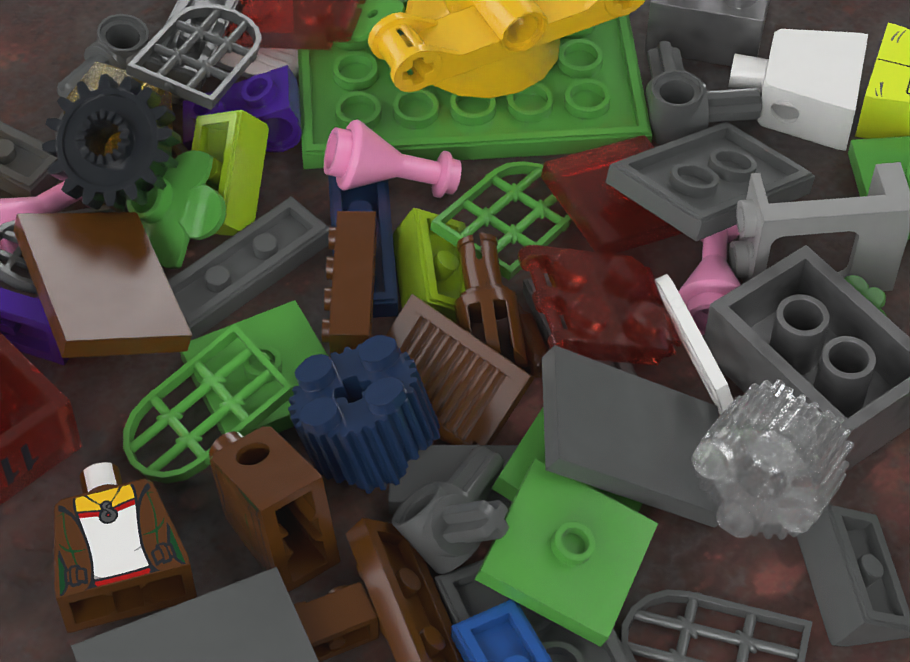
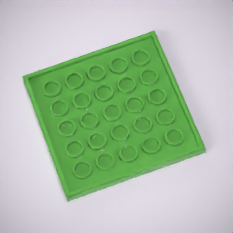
M296 0L303 169L324 168L325 149L333 128L346 129L351 121L357 119L402 154L437 161L442 151H449L453 159L475 160L651 149L652 131L629 14L562 37L560 39L558 60L544 79L519 93L489 99L458 96L433 85L410 93L399 90L392 82L390 76L391 68L385 60L377 58L372 53L368 45V39L356 42L348 34V28L345 26L343 19L349 12L354 11V4L357 0ZM398 0L403 3L406 9L408 0ZM397 30L400 36L404 34L401 30ZM411 69L407 71L408 74H413Z

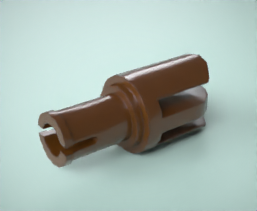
M479 234L482 258L477 259L473 235L463 237L457 242V250L460 253L465 291L461 293L454 304L457 324L471 333L470 323H482L485 343L501 354L496 320L507 317L509 341L512 347L514 363L522 369L527 368L528 361L518 298L515 291L502 284L497 252V238L492 234Z

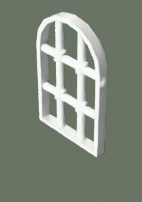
M668 274L655 279L657 289L677 334L713 403L718 406V412L732 439L745 434L728 383L676 286Z

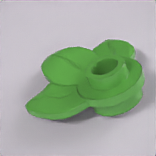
M190 150L178 155L175 159L179 162L177 168H168L163 176L167 186L164 190L154 187L147 192V203L143 206L132 199L127 200L128 211L137 212L160 265L169 269H179L182 266L190 239L202 240L214 235L226 218L224 198L216 190L205 185L212 169L213 156L202 151Z

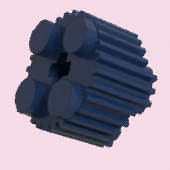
M376 335L367 339L362 344H358L356 349L351 350L350 347H345L341 354L337 352L331 353V358L324 354L312 355L295 369V377L299 386L293 387L294 396L289 397L291 404L288 407L291 415L290 418L314 468L320 475L324 474L327 480L334 477L336 483L340 484L346 479L349 485L356 483L357 488L365 489L367 494L372 493L376 487H379L381 491L386 490L389 483L395 486L400 484V478L404 477L407 473L406 468L409 467L407 462L410 459L417 460L420 458L418 451L426 450L432 445L433 440L440 438L438 430L440 424L413 359H410L407 352H401L394 338Z

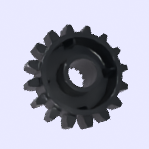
M101 74L97 90H94L83 81L78 82L77 92L80 98L72 102L61 96L57 102L65 111L62 119L47 118L45 125L57 132L56 140H50L42 144L43 151L59 159L47 169L49 174L59 180H65L61 189L65 194L75 199L82 196V203L93 209L99 210L105 201L107 207L116 212H123L126 200L131 199L143 206L147 203L146 193L154 187L164 190L167 185L163 176L168 168H177L179 163L171 156L172 146L182 142L181 136L168 128V125L176 119L174 112L165 105L159 106L162 97L149 86L141 90V84L129 76H125L120 85H118L117 81L108 74ZM121 132L119 135L121 142L117 144L119 146L118 149L114 148L112 154L107 153L105 155V146L109 138Z

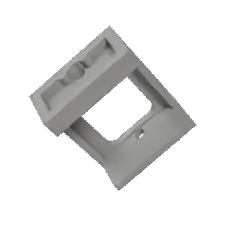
M901 162L876 164L867 196L770 204L768 203L761 173H751L746 200H739L737 203L736 218L739 240L731 241L730 268L735 276L742 278V282L745 283L766 270L771 245L780 237L851 231L855 232L856 236L849 263L845 269L837 273L843 278L849 275H858L868 283L869 288L877 287L882 291H892L910 233V189Z

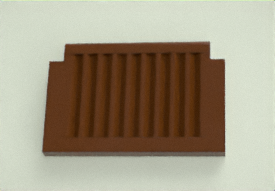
M413 294L385 335L394 338L401 352H407L410 359L414 360L440 424L438 429L440 433L439 439L447 445H492L535 378Z

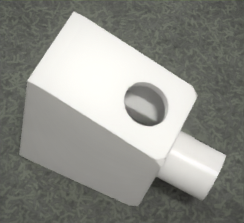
M779 29L774 32L769 59L735 53L728 87L735 89L756 88L762 93V111L760 118L757 119L761 126L837 150L846 151L856 111L868 34Z

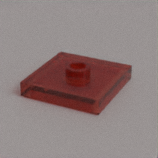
M645 135L544 162L541 178L599 258L683 234L669 223L605 183L610 164L655 148Z

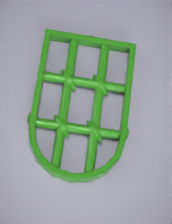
M526 161L506 163L486 174L481 181L432 220L430 230L457 247V242L461 238L473 235L483 225L485 227L491 225L505 234L497 241L498 253L508 244H515L516 242L528 249L511 265L499 259L501 276L510 280L554 239L568 229L576 216L578 194L568 179L558 171L545 165ZM527 174L518 184L512 183L511 185L501 179L507 175ZM539 177L558 187L544 201L542 199L536 201L523 192ZM492 184L506 192L504 196L489 208L484 207L482 209L472 202ZM565 195L569 202L570 210L563 218L549 208ZM518 200L533 209L516 225L511 224L509 226L495 217L511 201L517 202ZM462 209H466L478 217L460 233L446 225ZM545 217L556 224L537 242L522 234L538 218L543 219ZM474 243L476 257L481 259V247Z
M234 323L159 386L151 390L132 410L123 430V449L134 469L149 480L162 483L187 480L211 465L209 458L210 448L205 451L199 444L203 439L202 435L230 412H233L241 421L230 432L235 431L243 436L247 435L288 401L289 397L294 396L293 386L270 362V357L265 352H261ZM236 338H239L247 348L213 374L205 364ZM255 355L266 370L235 396H232L222 385L227 381L225 378ZM197 371L203 378L199 383L200 386L170 410L162 399ZM274 377L283 388L249 415L242 407L246 405L245 400ZM213 389L223 401L219 403L220 408L189 432L179 421L184 416L182 413ZM154 406L160 413L156 418L157 421L134 439L140 421ZM170 425L179 436L175 440L176 444L146 468L139 463L135 452ZM187 448L197 457L196 460L181 469L160 471Z

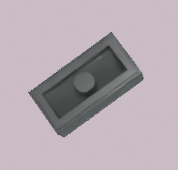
M824 504L797 528L796 536L829 642L833 646L848 647L910 638V610L877 515Z

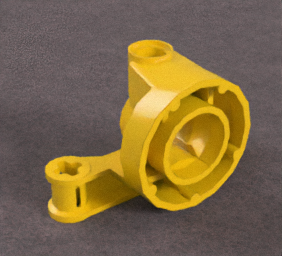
M408 0L405 13H392L374 25L369 33L368 45L377 58L387 62L391 68L390 76L392 82L403 92H415L433 85L458 96L490 99L519 93L544 79L558 60L560 39L562 37L621 16H626L636 11L645 0ZM397 30H401L404 34L400 36ZM411 69L413 74L410 75L407 73V71Z

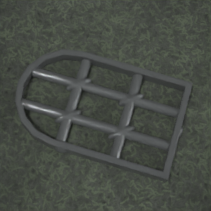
M210 4L186 7L170 18L163 28L128 63L126 74L212 110L249 65L256 60L262 41L259 27L248 16L235 9ZM207 17L200 25L195 24L193 26L185 22L188 19ZM218 18L238 25L228 37L224 36L223 38L207 31ZM176 28L191 34L178 49L175 47L172 50L161 45ZM245 31L253 39L254 44L251 49L235 43ZM198 40L200 42L205 40L219 46L207 61L202 60L201 62L186 55ZM154 52L169 58L156 73L141 67ZM234 52L244 56L230 73L214 67L226 53ZM182 63L198 70L186 85L166 77L176 64L180 66ZM210 76L222 80V83L211 95L195 89L205 77L210 78Z
M666 589L646 595L630 608L622 623L621 644L631 662H637L633 654L661 662H707L686 656L690 638L697 639L698 636L738 645L736 662H748L749 653L755 654L757 650L794 659L797 662H805L813 621L703 595L700 592ZM666 602L687 604L684 617L678 615L677 619L645 610ZM702 607L745 618L743 631L736 630L735 633L696 624L694 621L697 608ZM634 620L680 631L676 650L670 648L668 652L628 642L629 630ZM756 621L802 632L799 649L753 638Z

